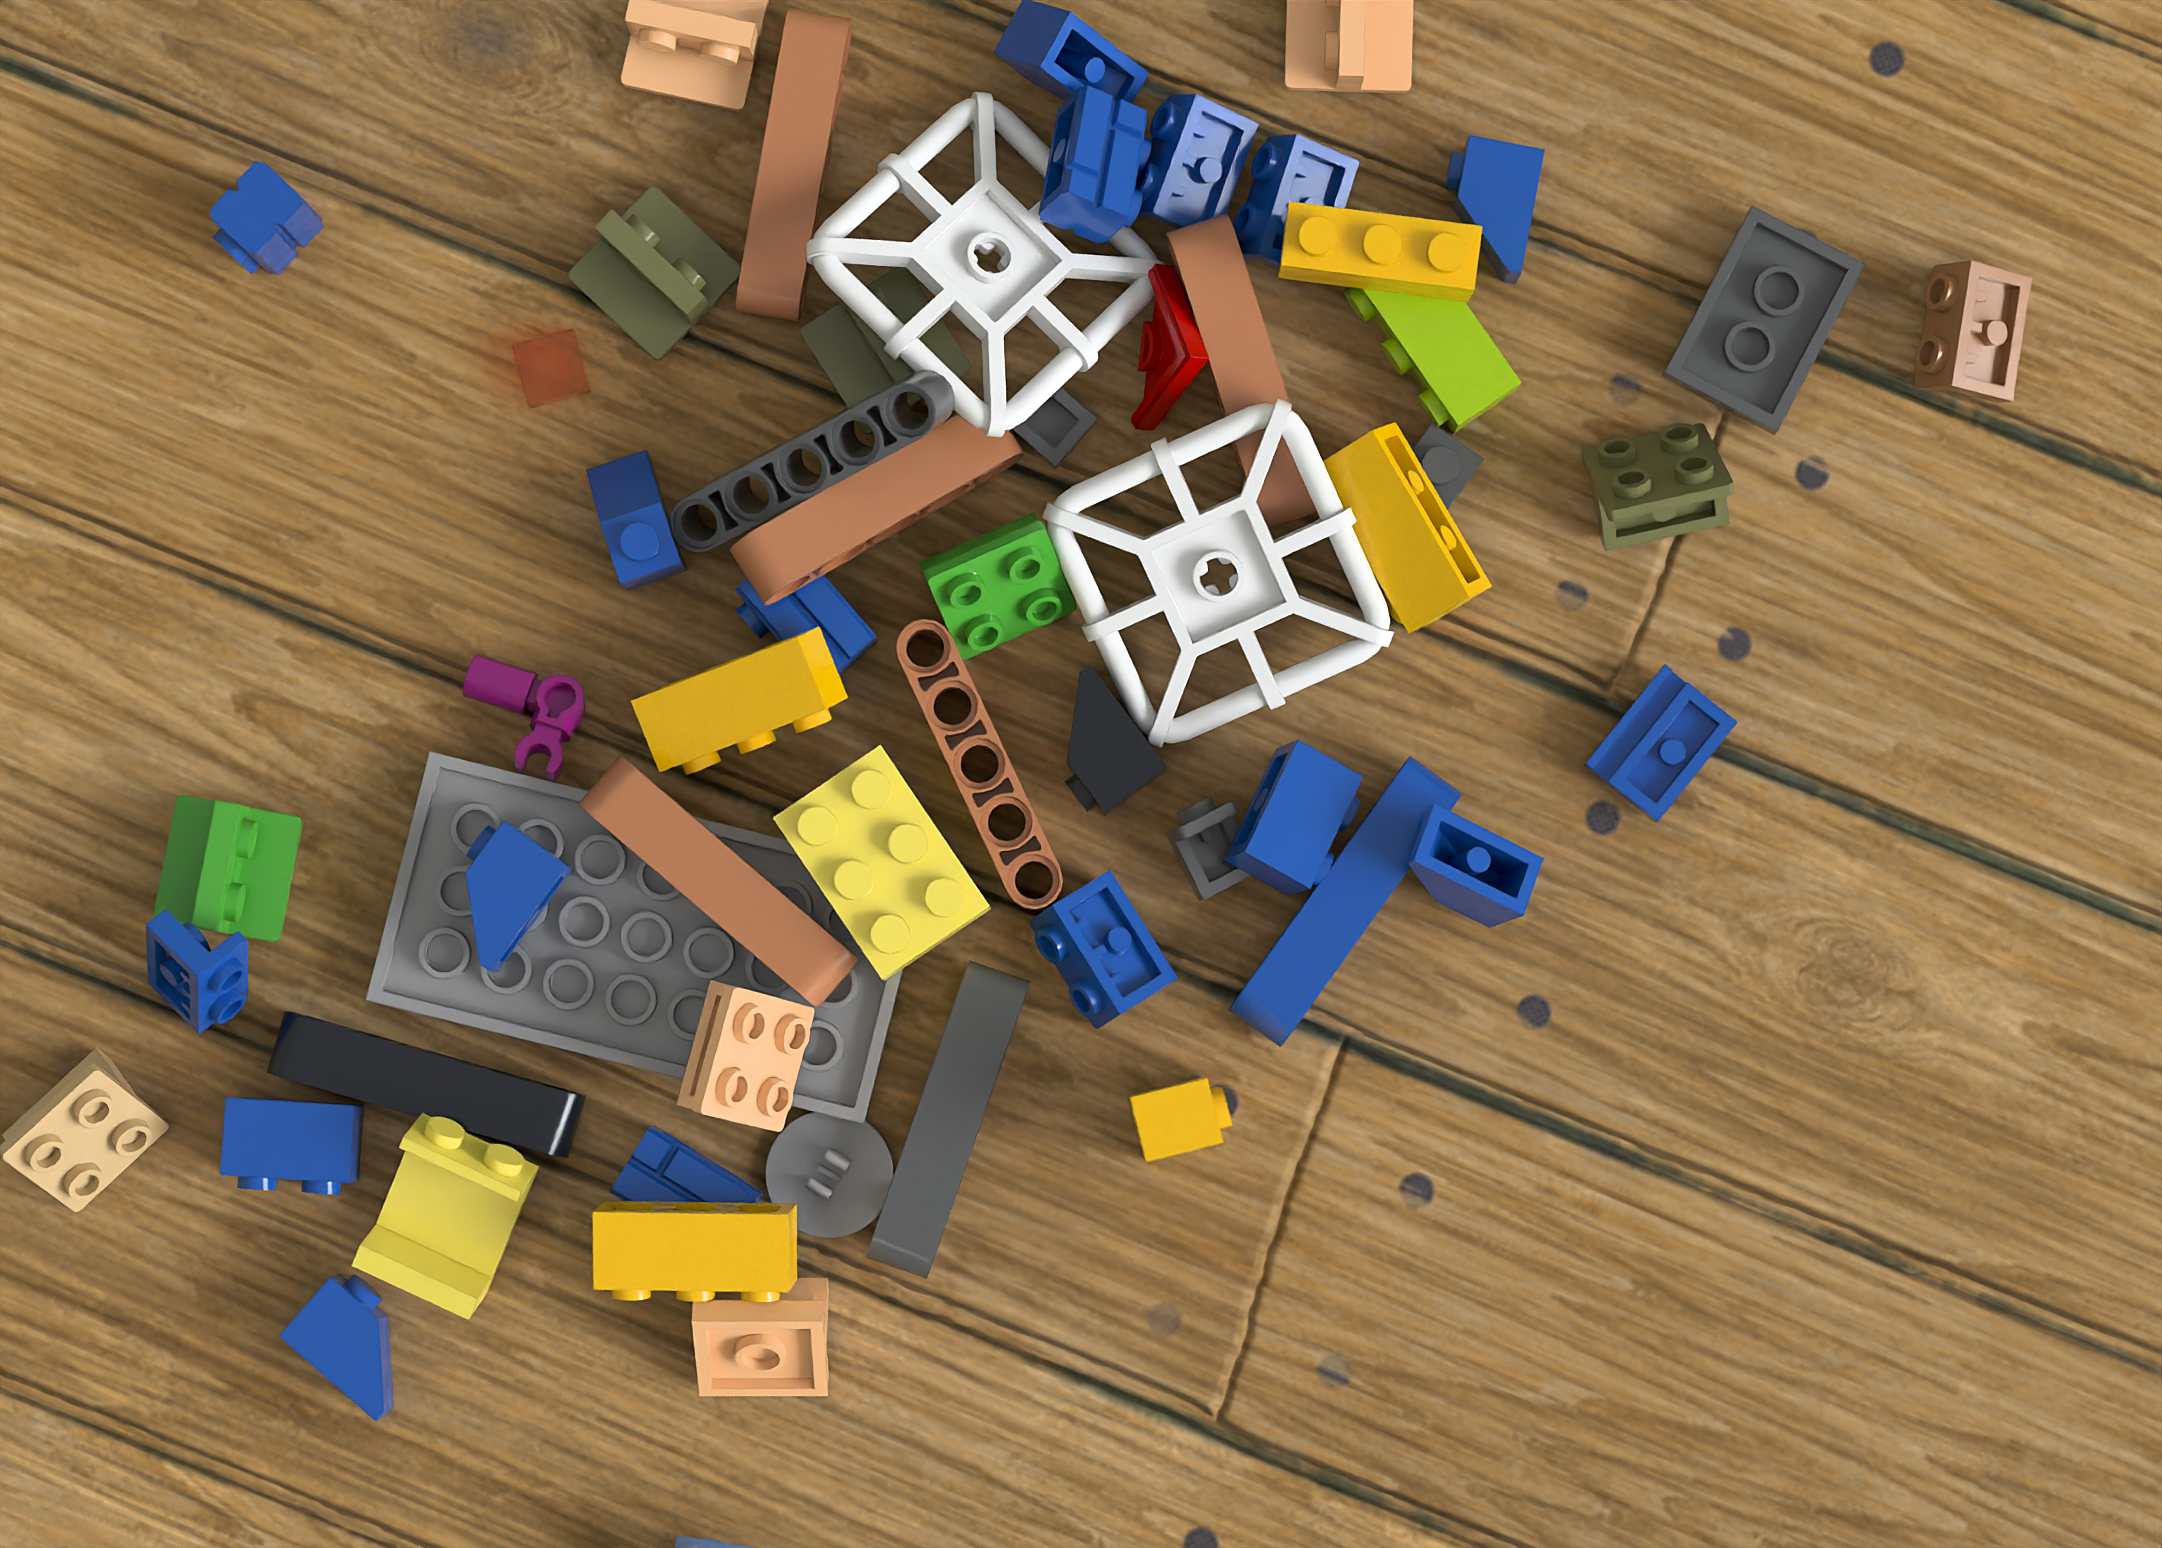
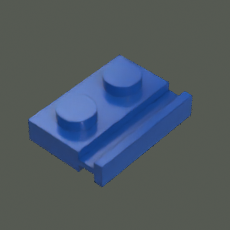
M1665 664L1659 669L1583 765L1596 773L1607 785L1656 823L1737 724V721L1690 683L1682 680Z

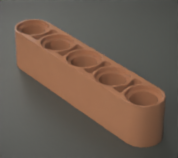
M789 8L787 11L736 296V311L797 322L801 319L811 264L807 262L806 243L814 238L818 229L852 34L851 18Z
M1222 214L1167 232V243L1178 279L1209 356L1206 367L1222 417L1229 416L1249 406L1261 403L1274 404L1277 398L1289 402L1238 239L1228 214ZM1265 429L1258 430L1231 442L1244 483ZM1282 435L1256 500L1268 528L1317 513Z
M958 414L943 422L923 438L830 486L751 531L731 547L730 552L764 606L770 605L1004 472L1021 459L1024 451L1010 430H1006L1002 437H985L982 429L976 428Z
M921 619L913 621L904 627L898 636L896 651L899 662L1009 896L1015 904L1024 909L1033 911L1046 909L1056 902L1062 892L1063 877L1054 853L952 636L945 626L935 620ZM932 634L943 642V656L935 665L921 667L912 663L909 659V645L918 635ZM950 691L961 692L971 701L969 716L962 723L956 725L941 722L935 714L937 700L944 693ZM978 748L991 751L999 762L998 771L995 776L983 783L970 781L962 772V761L966 754ZM1013 806L1019 809L1025 816V829L1015 840H999L989 830V818L999 807ZM1032 863L1042 864L1051 872L1053 885L1049 893L1044 897L1028 899L1017 890L1016 876L1025 865Z
M621 755L578 803L588 814L816 1008L820 1007L860 960Z

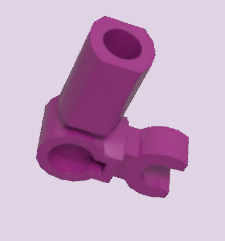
M475 654L464 679L463 695L521 715H526L528 711L534 712L529 724L533 733L524 736L518 742L514 751L516 770L523 772L530 756L536 753H544L550 757L546 769L547 780L555 782L564 768L561 744L570 741L574 729L584 719L585 700L582 686L576 679L562 674L549 676L544 681L538 680L536 672Z

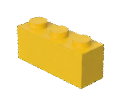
M1289 201L1278 278L1469 302L1475 290L1482 226Z
M1396 422L1371 430L1323 461L1343 508L1350 506L1356 518V523L1352 525V528L1373 574L1384 591L1383 597L1387 603L1388 612L1394 620L1404 625L1408 634L1435 622L1492 587Z
M820 626L654 689L631 700V703L659 772L682 765L685 775L720 762L721 758L718 754L720 749L737 744L740 754H744L776 741L773 729L792 723L795 732L800 733L830 721L832 717L828 708L847 699L848 696Z
M1204 1077L1128 1095L1143 1158L1146 1162L1223 1143L1220 1129L1232 1126L1223 1088L1215 1087L1210 1089L1208 1079Z
M603 1201L593 1211V1290H612L613 1299L626 1301L644 1300L651 1297V1290L676 1291V1299L681 1301H708L715 1299V1291L741 1292V1300L746 1302H772L780 1299V1292H789L797 1281V1203Z

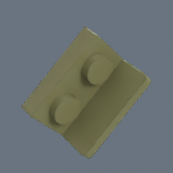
M652 186L622 217L611 209L594 227L601 239L568 273L569 279L654 360L660 361L739 280L741 266L657 187Z
M895 267L865 286L904 325L930 302L914 275L906 267ZM839 297V304L804 325L800 330V334L846 406L850 407L915 371L901 357L896 361L883 350L886 343ZM941 318L919 338L958 378L971 370L969 360ZM908 391L907 402L910 409L924 401L921 395ZM856 420L866 435L873 434L872 429L866 423Z
M1686 423L1673 424L1665 427L1661 432L1630 439L1625 437L1611 438L1603 441L1599 446L1586 448L1581 451L1583 465L1593 485L1600 540L1605 551L1730 524L1726 496L1734 494L1733 480L1706 426L1702 423L1693 425Z

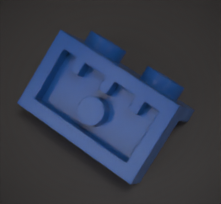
M1198 94L1168 96L1166 102L1159 106L1153 116L1150 125V134L1153 136L1151 152L1144 168L1137 174L1135 190L1140 191L1143 196L1137 217H1152L1179 229L1226 214L1259 123Z
M1298 134L1269 136L1253 159L1251 174L1254 179L1246 203L1237 212L1233 222V228L1244 260L1258 259L1279 268L1289 201L1345 208L1360 161Z
M1111 870L1051 905L1030 920L1039 951L1047 961L1055 964L1069 987V996L1072 1004L1082 1016L1090 1020L1096 1029L1178 979Z
M167 909L146 923L148 984L198 1034L214 1022L218 1024L226 1023L243 1008L248 995V940L239 931L235 932L211 951L206 938L193 924L186 922L182 925Z

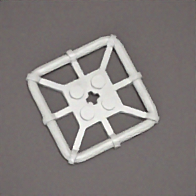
M974 92L971 98L952 106L899 155L891 153L877 165L878 174L827 218L815 233L814 238L806 243V258L809 264L814 265L815 270L824 283L886 343L883 350L896 361L901 357L915 372L930 370L944 376L951 384L955 395L954 410L964 420L976 428L982 429L985 437H1002L1006 430H1011L1029 418L1077 371L1086 372L1098 361L1097 352L1144 309L1154 297L1155 293L1148 278V271L1155 264H1165L1157 259L1149 245L1131 227L1126 228L1124 226L1108 240L1124 257L1071 253L1042 225L1044 221L1040 220L1038 215L1041 200L1028 211L997 181L995 130L1044 178L1046 176L1050 148L1013 111L1000 102L993 100L991 93ZM970 125V128L973 130L975 185L951 205L918 171ZM895 192L903 193L932 222L913 242L845 238ZM978 249L985 255L993 250L997 252L1001 257L997 265L1000 272H986L981 269L977 264L978 258L974 251ZM842 263L906 267L936 297L904 325ZM1065 278L1128 282L1131 285L1082 332L1046 298ZM949 310L982 342L984 402L919 340ZM1027 315L1059 347L1060 353L1006 403L1004 335Z
M1277 398L1274 404L1261 403L1246 407L1169 443L1164 437L1151 443V451L1070 487L1059 495L1055 502H1047L1042 517L1047 520L1046 529L1064 576L1086 621V624L1081 628L1088 642L1095 641L1129 717L1140 732L1147 736L1146 740L1149 744L1161 748L1164 742L1173 744L1190 740L1266 705H1269L1270 709L1273 710L1286 704L1284 697L1361 664L1375 655L1382 646L1389 647L1395 631L1389 628L1390 616L1387 603L1352 528V525L1356 523V518L1350 506L1343 508L1308 428L1299 415L1291 411L1292 404ZM1265 429L1241 493L1199 512L1179 466L1253 432ZM1282 435L1320 518L1274 540L1256 500ZM1163 473L1183 520L1143 537L1084 515L1080 511ZM1073 531L1138 555L1155 593L1121 609L1109 612ZM1329 537L1364 618H1359L1298 595L1282 557ZM1218 558L1222 564L1232 563L1235 566L1237 572L1229 577L1231 588L1220 592L1215 584L1203 585L1200 576L1208 572L1207 561ZM1164 611L1181 650L1156 712L1118 630ZM1294 613L1353 635L1356 638L1273 674L1254 631ZM1238 638L1257 682L1182 716L1173 718L1196 657Z

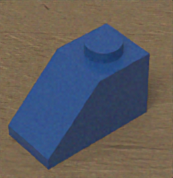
M1032 0L1021 1L993 52L1030 82L1065 101L1080 86L1088 85L1112 95V100L1122 99L1132 104L1149 74L1071 11Z
M1469 135L1463 153L1456 151L1451 153L1445 189L1456 191L1453 210L1463 224L1482 226L1480 249L1501 280L1516 284L1522 273L1545 149Z
M644 450L586 470L599 522L620 584L628 591L687 571L679 544L673 537L670 528V517L648 451Z
M1434 803L1428 806L1408 864L1436 902L1490 928L1524 916L1544 858Z
M504 820L497 830L488 825L476 838L466 855L474 861L465 874L479 964L492 972H499L573 870V867L512 823Z
M338 1274L330 1277L279 1337L371 1418L378 1421L385 1417L394 1407L388 1315L377 1306L383 1298L366 1281L355 1274L349 1280Z

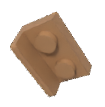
M1972 260L1935 265L1925 292L1927 306L1921 342L1918 345L1915 356L1917 366L1914 381L1915 388L1924 391L1947 389L1996 403L2013 402L2032 277Z

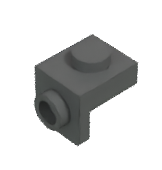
M1211 796L1177 812L1176 814L1181 824L1165 832L1198 901L1204 900L1252 876L1223 860L1238 830V826L1232 816L1238 813L1233 801L1215 806Z

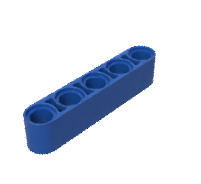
M1409 756L1336 857L1326 877L1311 892L1228 1010L1281 1047L1409 870L1408 861L1428 806L1435 803L1451 811L1462 795V792Z

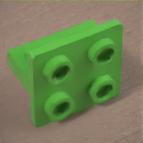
M1035 512L918 563L962 660L990 650L1071 614L1076 610V604L1043 523L1038 520Z
M185 795L178 796L175 802L153 913L154 917L167 909L182 925L189 922L198 929L234 934L239 931L244 937L278 942L282 935L303 828L302 818L219 800L212 801Z

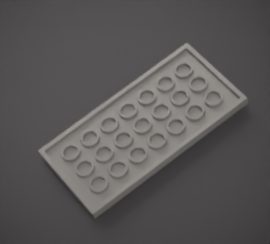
M429 751L366 997L367 1001L684 1079L710 980L813 1007L814 1017L810 1028V1037L802 1057L791 1106L865 1124L903 969L885 981L881 979L788 840L696 818L860 959L819 1008H816L588 814L578 803L589 791ZM504 820L512 823L573 867V870L499 972H492L479 964L465 874L474 861L466 855L476 838L488 825L497 830Z

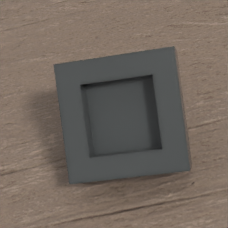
M1060 387L1029 418L1012 428L1011 431L1056 469L1097 423V418Z
M1431 423L1412 450L1447 510L1484 460L1480 455L1437 427L1434 423Z

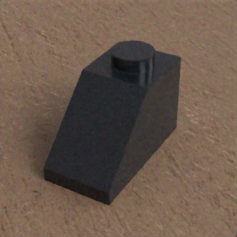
M1089 665L1079 675L1067 766L1074 775L1067 779L1065 784L1086 812L1098 806L1104 816H1106L1163 774L1167 766L1092 666Z

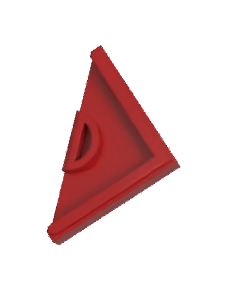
M1155 264L1148 271V278L1155 293L1153 320L1143 322L1138 371L1146 372L1143 401L1131 416V423L1134 425L1135 430L1154 431L1209 360L1173 265Z

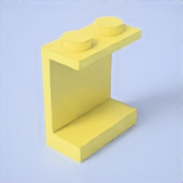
M422 1113L403 1136L399 1148L405 1150V1153L376 1225L360 1244L352 1266L469 1320L489 1290L539 1166L524 1160L517 1150L509 1146L489 1144L465 1133L463 1127L451 1119L431 1117Z

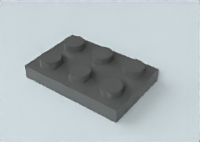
M1752 205L1666 366L1662 377L1773 435L1776 434L1865 264Z

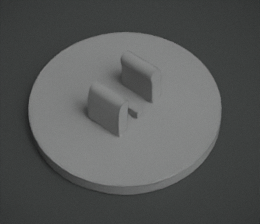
M818 1112L803 1115L785 1127L774 1141L766 1163V1185L772 1203H797V1229L803 1233L823 1238H837L850 1235L871 1223L882 1211L894 1177L893 1162L889 1148L880 1133L870 1123L865 1121V1124Z

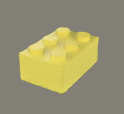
M881 745L773 817L878 975L884 981L991 909Z

